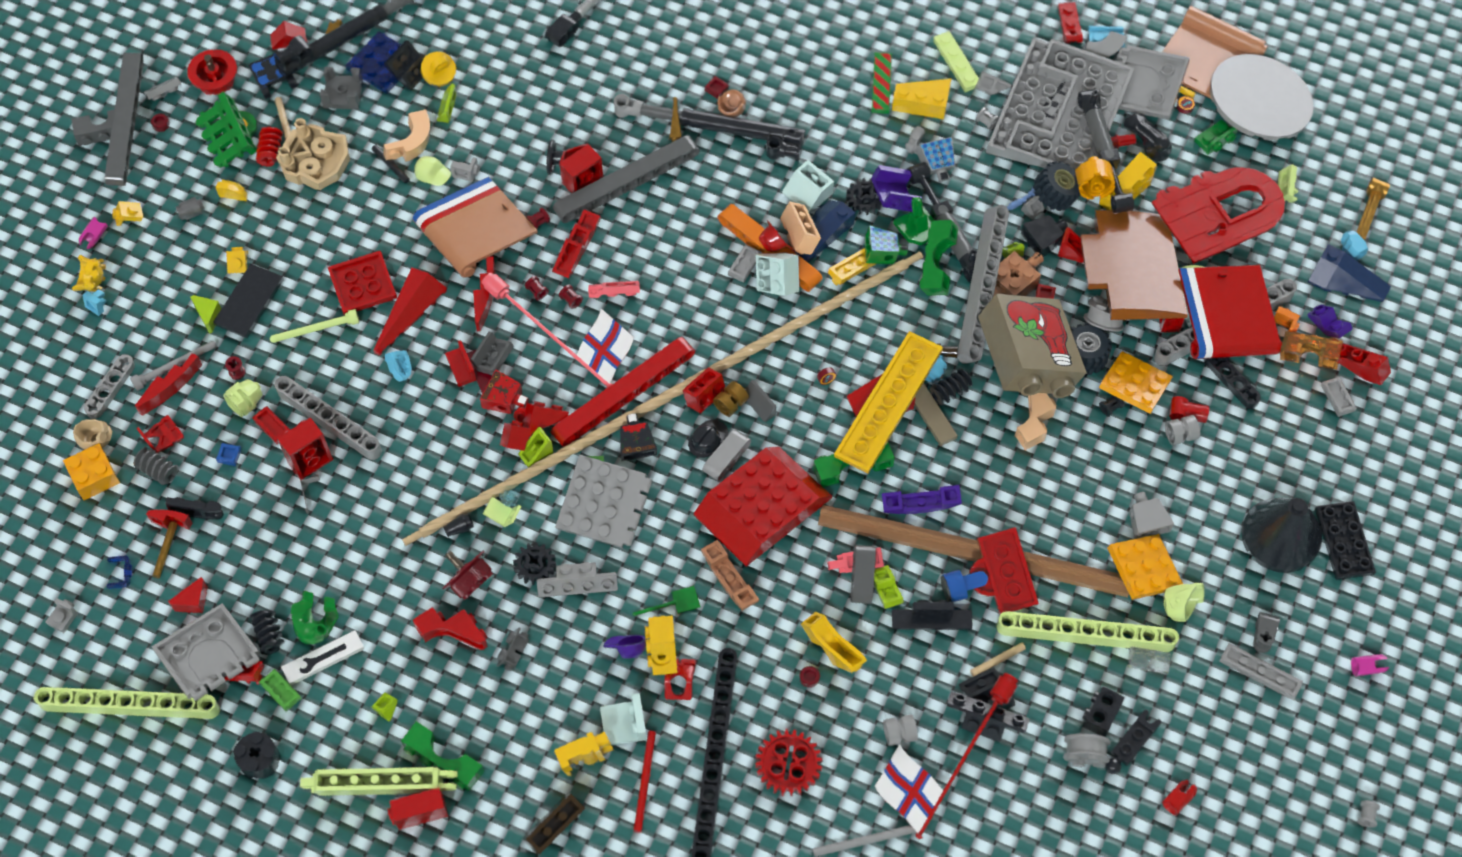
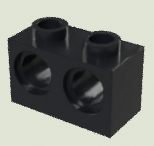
M1104 686L1100 692L1095 691L1091 702L1094 704L1091 709L1087 707L1082 717L1085 720L1082 727L1106 737L1125 697ZM1102 700H1108L1111 705H1104ZM1093 717H1100L1102 719V722L1098 723L1094 721Z

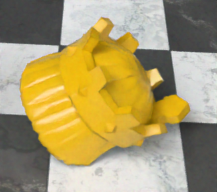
M79 255L80 273L77 284L72 287V290H87L89 292H95L98 289L102 290V287L99 285L106 278L103 276L106 264H101L104 262V259H88Z

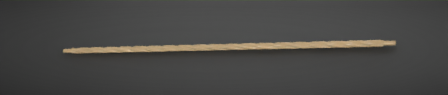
M918 252L907 259H902L878 274L865 279L854 287L833 297L831 300L811 309L806 314L793 319L757 341L739 349L732 355L714 363L709 368L721 373L724 369L738 364L748 356L763 350L775 341L781 340L798 328L815 321L821 315L840 307L846 301L858 297L870 288L890 279L893 275L908 269L909 265L923 258L922 253ZM706 369L669 388L657 397L642 403L633 410L624 413L608 424L588 433L581 439L561 448L556 453L545 457L529 468L509 477L504 482L482 492L477 497L455 507L450 512L428 522L415 533L402 539L404 545L407 546L421 537L425 538L435 533L463 513L464 515L487 504L490 498L503 495L520 483L526 482L547 468L564 461L572 454L591 446L597 440L620 429V426L627 425V415L637 414L639 419L649 411L668 403L674 397L682 395V390Z

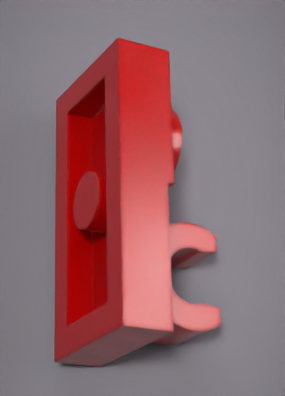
M258 661L249 668L243 665L244 671L229 680L227 676L224 677L227 681H246L248 684L251 681H255L257 684H260L259 681L263 678L261 671L264 665L261 661Z

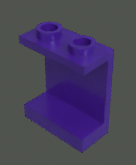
M878 165L871 180L883 207L912 212V199L921 196L910 195L906 188L912 176L910 170Z

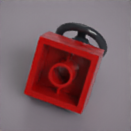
M551 139L549 141L546 159L548 175H553L555 165H560L562 184L571 193L603 178L602 158L589 144L576 146L565 151H556L555 140Z

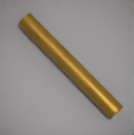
M175 522L169 523L152 574L154 578H160L178 525Z

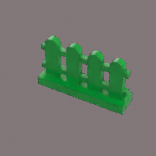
M223 91L218 95L221 102L216 101L214 103L215 106L208 111L200 112V116L195 121L196 125L200 128L206 127L201 137L206 141L212 140L207 150L211 154L218 153V156L213 161L214 165L218 168L223 166L227 168L229 162L238 156L240 158L243 157L245 151L251 155L257 151L233 98ZM219 117L221 118L220 120H218V121L215 122L214 124H212V125L210 124L211 122H213V121L216 120L217 118H219ZM225 130L227 131L225 134H223V135L220 136L219 138L216 137V136H218L220 133H222L223 131H225ZM231 143L233 144V146H231L230 148H228L227 150H225V151L223 152V149H224L225 147H227V146L230 145Z

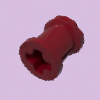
M540 208L537 213L526 217L536 229L541 224L550 222V217L544 208Z
M533 276L526 281L524 286L533 293L534 298L538 301L543 299L549 290L539 282L540 280L537 276Z
M566 285L559 292V297L564 299L571 309L577 308L583 300V297L578 295L571 285Z
M232 356L226 360L225 367L233 380H240L245 376L246 370L242 366V361L239 357Z

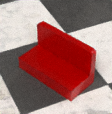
M461 340L457 341L459 348L445 353L458 387L476 381L473 366Z

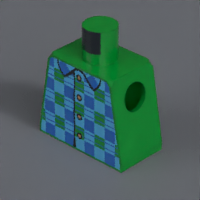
M869 225L864 237L866 263L894 264L898 255H907L908 245L899 244L897 233Z

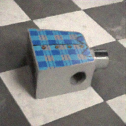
M952 137L920 144L915 150L921 163L926 162L930 174L937 173L939 182L949 180L947 171L955 166Z

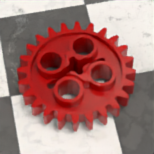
M785 729L784 735L777 731L776 738L771 734L769 735L770 742L763 740L764 747H758V751L761 754H756V759L759 761L755 763V767L761 768L757 771V776L763 775L761 783L768 782L767 789L773 786L774 794L781 790L782 796L785 795L786 791H789L792 797L793 791H797L801 795L802 788L807 792L809 791L808 784L815 786L814 779L820 778V774L817 772L822 771V766L818 764L822 763L823 758L818 757L821 755V750H815L817 743L810 744L811 737L804 739V732L797 736L796 730L789 734L788 730ZM790 746H793L789 776L785 780L784 775ZM783 748L786 752L784 754H777L775 750ZM804 752L806 757L798 758L796 753ZM775 767H778L782 770V772L780 774H774L771 770ZM799 771L803 776L795 778L792 776V773Z

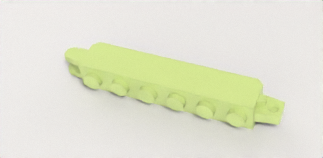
M434 767L316 770L312 778H301L300 787L311 789V793H316L319 796L417 794L435 788H440L441 792L456 790V785L453 783L443 784V778L457 777V772L452 770L441 771Z

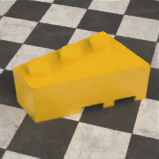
M1142 152L1118 176L1123 193H1131L1133 199H1136L1151 185L1157 164ZM1115 191L1099 201V204L1106 210H1112L1111 196L1116 195Z

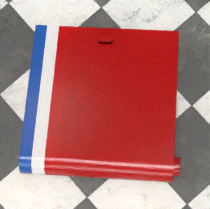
M1260 265L1178 269L1195 336L1190 346L1193 359L1277 355L1280 352L1282 342L1278 335Z

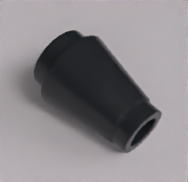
M462 513L443 526L449 537L471 531L470 529L474 527V524L468 513L464 515Z

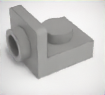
M473 157L470 165L464 162L452 161L450 166L452 177L473 182L475 175L477 176L480 170L477 158Z
M56 598L54 602L57 606L46 620V624L65 633L78 613L73 608L75 606L73 603L66 599L61 601Z

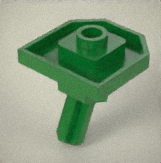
M914 197L911 201L912 212L895 219L893 224L908 243L923 245L928 242V229L931 226V221L935 220L923 207L921 197Z

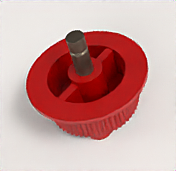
M211 49L199 53L190 61L187 74L190 82L202 90V92H205L206 95H218L223 91L231 90L237 73V64L234 57L228 52Z

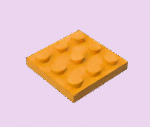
M1121 351L1102 380L1099 388L1151 414L1173 376Z
M1159 534L1113 543L1107 547L1132 600L1165 593L1167 588L1183 584Z

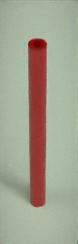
M648 731L633 830L635 833H642L656 737L655 731Z

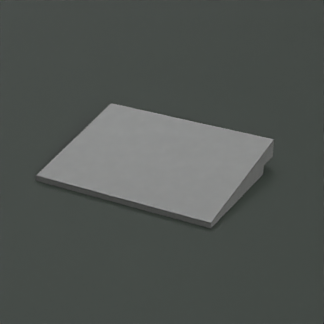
M1033 37L990 138L986 153L1045 168L1050 162L1062 161L1064 164L1067 163L1070 167L1076 169L1082 163L1088 161L1090 157H1098L1083 109H1080L1078 105V93L1096 89L1099 91L1100 105L1108 130L1110 131L1134 68L1053 39L1048 43ZM1063 82H1065V85L1061 91L1066 93L1065 96L1059 93L1056 94L1057 88ZM1046 101H1047V102L1049 103V105L1046 106V107H1044L1043 105H1044V104L1046 103ZM1056 101L1059 105L1052 107L1051 103ZM1045 113L1051 116L1054 115L1055 118L1051 119L1049 117H1046Z

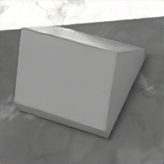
M1039 195L1027 201L1021 208L1030 219L1035 218L1045 210L1043 203L1038 200L1040 198Z

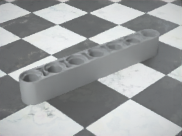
M281 376L276 379L274 385L282 400L308 418L311 417L314 422L366 458L375 460L381 456L382 449L379 441L371 433L289 377Z

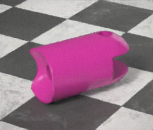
M93 217L78 239L79 244L82 245L86 240L89 242L87 249L93 248L108 225L99 222L96 217Z
M1383 654L1353 657L1351 659L1352 672L1354 676L1384 673L1389 667L1376 668L1375 660L1388 658Z

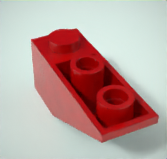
M1337 342L1328 353L1330 358L1357 376L1378 385H1382L1391 373L1388 357L1341 342Z

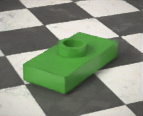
M276 669L259 681L260 685L285 712L302 699Z

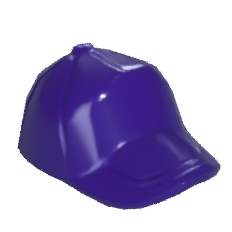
M642 635L614 636L604 643L603 648L617 649L623 659H636L646 648V637Z

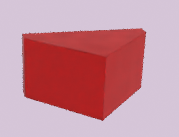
M283 21L270 34L273 50L286 48L296 36H302L307 42L305 28L287 21Z
M1067 227L1058 256L1084 263L1080 237L1070 227Z
M200 577L168 602L175 612L203 613L208 586L203 578Z

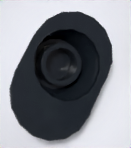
M708 420L694 430L688 440L690 452L699 458L711 456L728 436L727 426L719 420Z

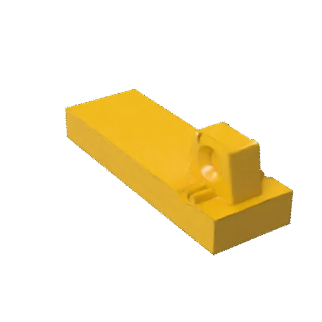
M864 248L830 267L828 274L832 277V282L837 286L875 264L866 263Z

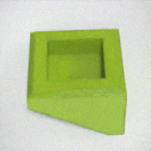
M385 692L371 708L389 722L392 719L398 700Z

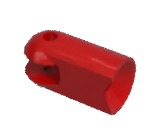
M1189 780L1181 781L1162 801L1164 808L1175 816L1197 794L1195 784L1184 793L1188 788Z

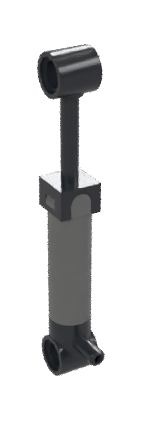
M1097 89L1081 91L1078 93V105L1080 109H1083L1099 159L1106 160L1112 165L1115 178L1114 191L1116 194L1111 196L1113 213L1133 211V196L1131 193H1123L1116 173L1121 158L1118 149L1114 148L1103 115L1099 91Z
M926 162L908 167L907 170H910L912 174L909 179L913 185L920 183L933 205L930 211L931 217L935 221L952 220L959 227L956 245L951 246V249L963 268L967 282L971 284L977 251L972 248L955 219L953 208L949 201L939 202L927 181V179H930L931 174Z

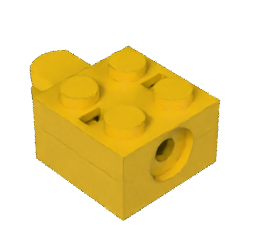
M652 616L648 618L649 626H645L647 654H651L647 655L648 667H652L653 675L677 673L673 616Z

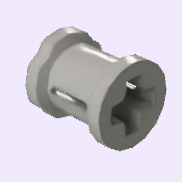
M984 107L979 111L975 120L985 124L988 130H992L996 126L999 117L992 115Z
M1361 801L1362 811L1361 817L1357 820L1358 824L1370 828L1376 827V813L1380 809V805L1373 801Z

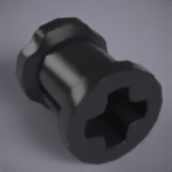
M1111 395V398L1105 402L1101 401L1099 403L1100 410L1107 417H1110L1112 412L1118 408L1125 406L1124 400L1114 395Z

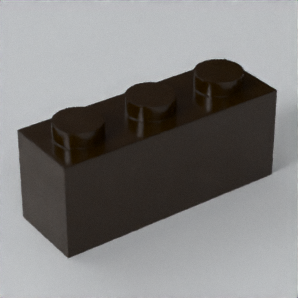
M571 793L566 794L522 840L536 854H541L585 808Z

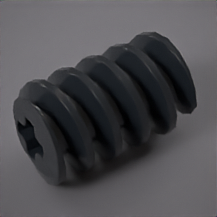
M959 369L957 373L954 372L951 376L945 377L944 380L941 379L938 383L932 384L930 392L934 400L942 407L944 406L943 399L949 403V396L952 399H956V393L959 396L963 395L962 389L968 392V385L972 387L973 383L968 373L964 369Z
M260 610L250 615L262 655L276 653L279 651L280 646L284 644V640L279 639L282 637V633L277 632L280 629V625H274L278 622V618L274 617L276 615L274 610Z

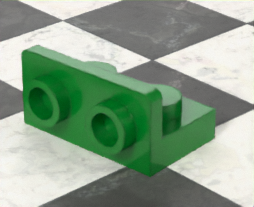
M1220 120L1196 136L1194 142L1207 155H1210L1213 152H1218L1226 143L1233 142L1236 138L1237 129L1234 127L1230 128L1223 120Z

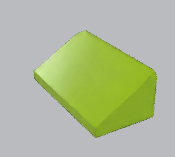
M451 84L443 93L436 119L438 122H450L457 96L454 84Z

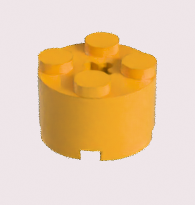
M1093 156L1075 169L1078 188L1082 197L1094 199V197L1100 196L1101 199L1114 191L1115 178L1112 165L1108 161Z

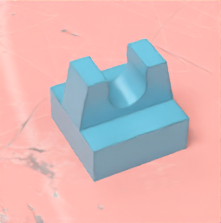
M99 289L93 293L87 291L82 295L87 309L98 316L104 312L103 305L106 303V300L102 298L105 296L103 291Z

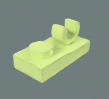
M1292 164L1280 170L1278 175V186L1283 193L1284 201L1287 200L1289 203L1297 201L1294 194L1298 193V190L1294 188L1297 178V167Z

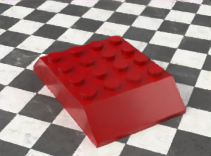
M766 447L710 490L693 515L747 567L831 500L832 495L780 447Z

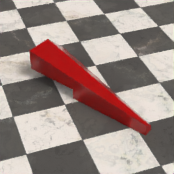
M411 268L374 347V354L381 355L382 351L389 344L392 345L402 332L404 333L430 305L436 303V299L442 293L445 294L447 292V288L429 273Z

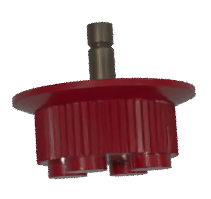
M449 551L445 557L450 560L458 571L442 589L450 587L460 599H467L493 574L492 568L482 558L485 551L480 552L465 565L452 551Z

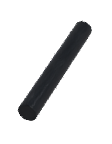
M377 145L372 146L371 150L405 184L410 181V178L391 159L385 160L384 152Z

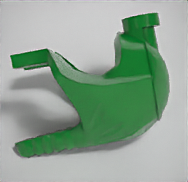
M304 591L300 602H295L291 606V618L294 632L298 639L305 644L313 645L324 641L328 637L339 615L335 606V599L324 597L325 615L321 620L314 621L311 610L313 606V593Z

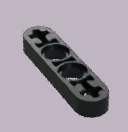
M1226 357L1217 358L1216 360L1204 359L1207 367L1245 407L1255 408L1259 404L1261 399L1259 392ZM1227 368L1230 370L1231 374L1224 375L1221 372V369ZM1241 382L1243 384V388L1238 389L1234 386L1233 383ZM1248 397H1249V398L1254 397L1255 399L1249 401V400H1248Z

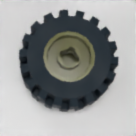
M1053 161L1047 164L1033 182L1035 184L1033 186V189L1036 191L1035 195L1040 197L1038 200L1043 202L1044 206L1050 207L1051 210H1067L1081 196L1075 168L1070 167L1067 163L1064 164L1062 161Z

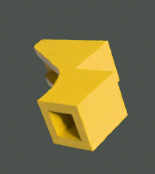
M814 612L801 623L811 642L823 648L834 666L853 673L858 671L862 664L867 661L859 650L832 627L825 615Z

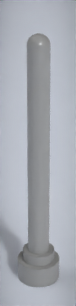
M211 341L143 376L136 374L130 377V380L135 389L139 391L144 388L146 382L170 371L174 365L180 366L184 364L192 353L200 356L214 349L217 344Z

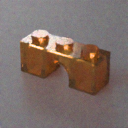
M1285 331L1280 351V360L1299 363L1300 357L1304 353L1313 352L1319 357V367L1338 370L1343 341L1335 338H1323L1317 335L1300 334L1296 331Z

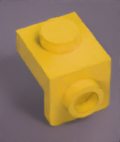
M119 201L116 208L112 211V217L115 219L116 226H121L123 220L141 222L143 219L141 204Z
M232 247V251H226L228 273H245L247 270L246 254H248V251H243V247Z

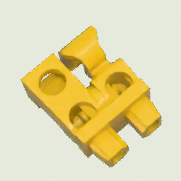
M605 731L596 736L589 732L586 734L587 737L579 738L554 750L560 766L567 776H572L570 771L572 770L571 764L573 763L577 765L579 761H583L587 765H592L597 760L599 762L605 760L604 754L613 750Z

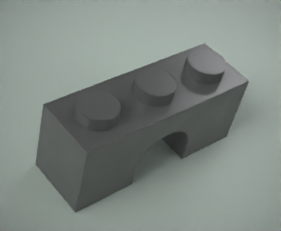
M114 110L107 111V120L99 125L93 124L89 115L71 119L74 137L78 145H89L110 140Z

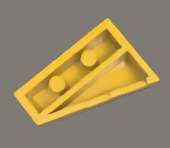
M951 79L896 84L892 111L944 120Z

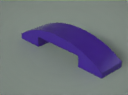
M959 485L940 487V490L910 494H901V491L882 493L884 513L890 514L928 513L962 504Z

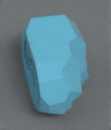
M1347 231L1342 235V251L1346 252L1356 261L1360 260L1368 251L1366 242L1355 231Z
M402 350L385 354V361L394 379L399 382L405 381L411 375L412 370L407 351Z

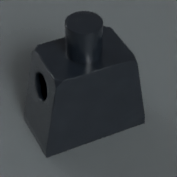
M1047 215L1024 223L1021 235L1035 253H1040L1038 257L1040 255L1044 257L1062 243L1063 231L1066 230L1068 225L1063 219L1055 222L1051 216Z

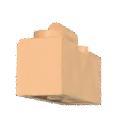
M789 201L780 220L785 230L788 231L787 238L795 252L810 255L813 253L821 237L806 206Z

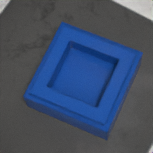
M222 443L216 458L217 463L236 466L242 450L241 447Z

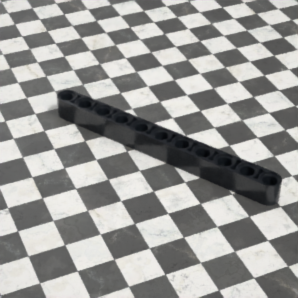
M732 648L722 649L718 659L691 853L692 857H696L699 854H704L706 857H711L737 669V653ZM726 657H730L733 659V661L727 663L723 661V659ZM723 676H728L731 679L727 682H724L720 678ZM721 695H725L728 697V699L725 701H720L718 697ZM718 714H722L726 718L719 721L715 717ZM715 734H721L723 738L720 740H715L712 738V736ZM716 753L720 755V758L712 760L709 756ZM710 773H714L718 777L714 780H710L707 778V775ZM707 793H712L715 797L712 800H706L704 796ZM709 813L712 815V818L705 821L701 816ZM704 833L709 835V839L706 841H701L698 838L699 835Z

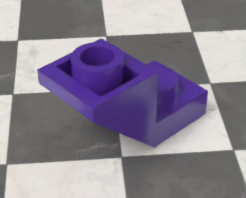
M1318 305L1307 314L1308 318L1329 337L1339 339L1353 329L1351 323L1337 319L1333 307Z

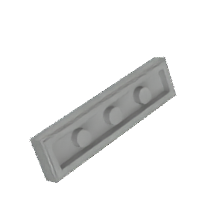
M1228 643L1219 661L1293 701L1303 681L1230 643Z

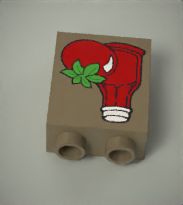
M996 294L978 316L1004 391H1018L1024 396L1047 393L1053 394L1056 398H1064L1075 391V385L1087 373L1059 299Z

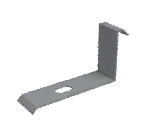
M315 473V474H316V477H312V478H308V479H304V480H301V481H300L301 487H302V491H303L304 500H305V504H306V509H305V511H306L307 514H308V507H307L306 498H305V494H304V490H303V485L308 484V483H312V482H316V481H320V478H319V476H318L317 473Z

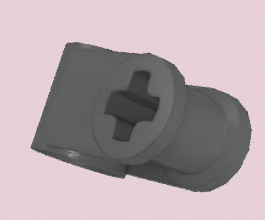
M1259 612L1253 647L1256 651L1266 653L1271 649L1275 641L1280 617Z

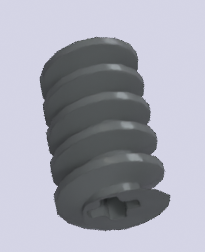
M147 447L142 448L136 454L133 462L136 469H140L141 472L146 473L147 476L152 477L161 485L172 481L179 470L178 465H173L171 461H167L159 453L155 454L153 449L148 450Z

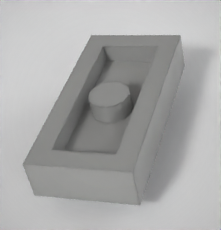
M173 77L144 91L147 99L154 101L161 98L162 93L166 91L171 93L177 90L178 85H181L177 77Z

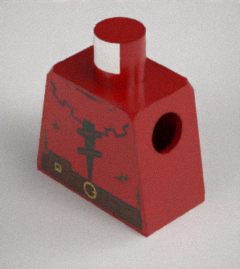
M495 370L480 398L481 407L484 409L511 414L516 405L526 408L529 398L522 395V387L519 382Z

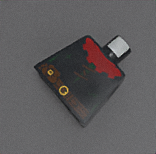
M637 414L627 415L628 425L620 426L621 461L656 456L657 446L648 423H639Z

